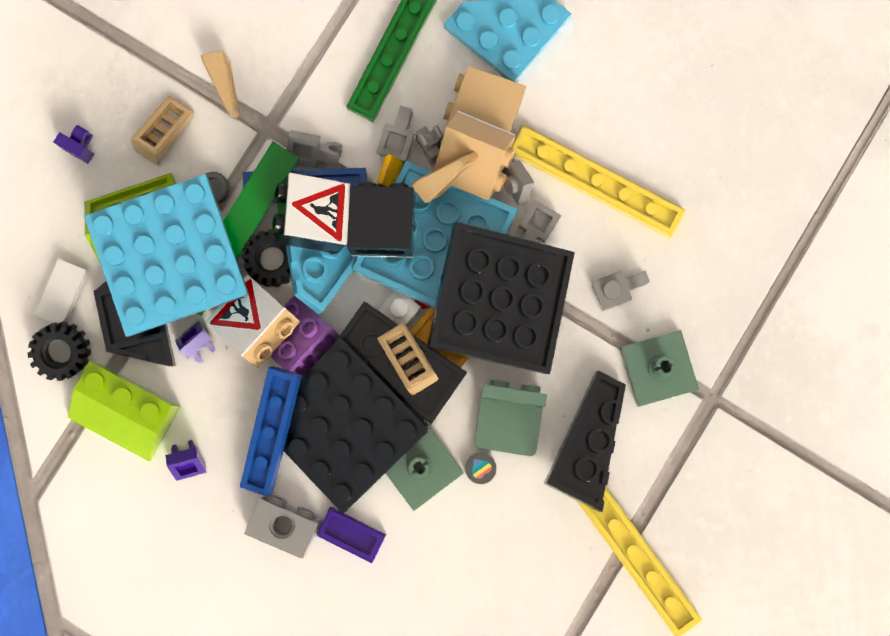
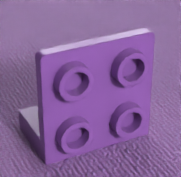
M293 296L284 307L301 322L294 328L291 335L285 338L275 349L271 358L282 369L301 374L303 377L333 346L340 335L311 308Z

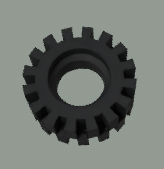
M269 229V232L259 231V235L250 237V243H246L244 246L245 254L242 253V259L245 263L243 266L248 275L257 283L266 287L274 286L276 288L280 287L283 283L285 285L288 284L291 275L286 245L275 244L276 233L272 232V229ZM270 247L280 249L284 256L282 265L275 270L263 268L260 262L262 252Z
M63 321L51 323L40 329V331L32 336L33 340L28 345V348H31V351L27 353L28 358H33V362L30 363L31 367L37 366L39 368L37 374L40 376L46 374L47 380L57 378V381H63L65 378L73 377L87 365L89 361L87 357L91 355V349H87L90 341L89 339L85 340L83 337L86 333L83 330L77 331V325L72 324L69 326L68 322ZM53 340H62L69 345L71 355L68 361L60 363L50 357L48 348Z

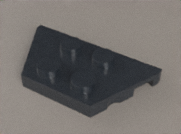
M104 282L93 291L106 352L169 367L176 366L167 324L126 337L107 282Z

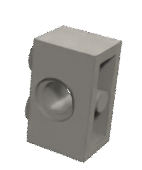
M270 495L268 498H259L244 534L303 559L306 557L321 522L315 519L316 513L303 507H298L297 511L285 506L286 500L275 495ZM280 516H286L291 520L292 528L289 533H282L278 530L276 522Z

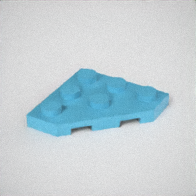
M555 0L463 2L445 22L444 29L505 79L516 82L571 18V13Z
M347 244L337 253L286 245L294 296L318 315L321 314L353 271L352 268L358 256H351Z

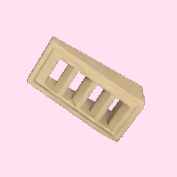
M223 50L202 54L201 60L225 109L233 119L239 118L240 112L230 59Z
M168 96L131 138L133 149L158 165L191 120L194 112L171 96ZM170 110L180 116V118L176 120L168 115L167 112ZM163 120L164 122H166L167 124L171 125L172 127H171L170 129H168L167 127H165L164 125H162L160 122ZM157 131L164 137L160 139L159 137L154 135L153 132ZM147 141H149V142H151L152 144H154L155 147H153L152 145H150L149 143H147Z
M475 152L468 153L414 181L411 186L414 187L415 192L425 203H429L442 196L478 160V155Z
M405 322L377 338L411 395H415L439 379ZM405 336L407 338L406 341L393 349L390 348L389 345L401 337ZM410 347L413 348V351L406 354L402 358L397 359V355L409 349ZM419 358V363L404 371V366ZM424 369L426 370V371H425L424 373H422L421 375H419V376H417L416 378L410 380L411 377H413V376H415L416 374L420 373V372L423 371Z

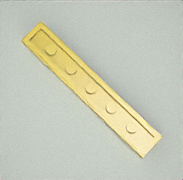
M522 125L511 148L515 150L514 157L668 238L672 237L685 212V209L525 125Z
M606 487L603 497V512H598L577 501L674 636H682L702 621V618Z

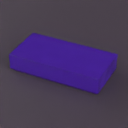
M333 507L329 508L316 536L370 563H373L387 535L345 513L342 514Z

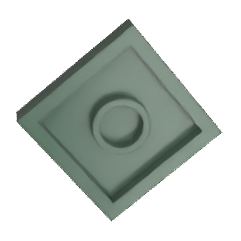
M681 330L620 347L637 407L699 390Z
M430 430L385 474L411 509L415 511L464 473L433 431Z

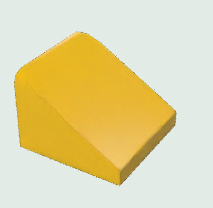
M387 154L377 179L378 186L390 187V184L395 183L404 163L395 156Z

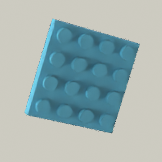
M405 161L395 183H404L412 187L411 184L432 171ZM451 186L442 196L429 203H425L415 192L416 211L413 258L358 256L352 270L359 275L435 309L453 223L460 222L508 234L518 209L493 198L487 201L454 186Z
M206 174L84 216L126 337L249 295Z

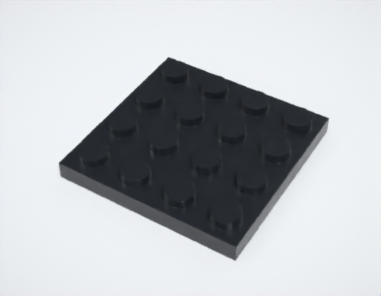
M460 222L453 223L427 347L546 375L550 374L575 252Z
M344 336L301 378L284 452L338 510L344 514L432 427Z

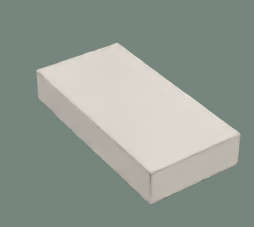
M57 259L33 315L51 323L68 322L89 271Z

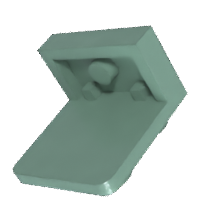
M491 380L490 385L484 384L474 440L475 446L480 449L518 455H535L542 410L546 406L547 394L540 393L541 387L522 384L521 390L509 388V382Z

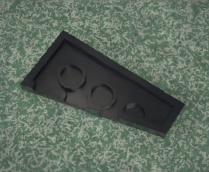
M599 370L592 377L543 484L598 512H603V497L605 486L608 485L610 474L608 470L611 454L614 452L615 432L620 420L626 384Z

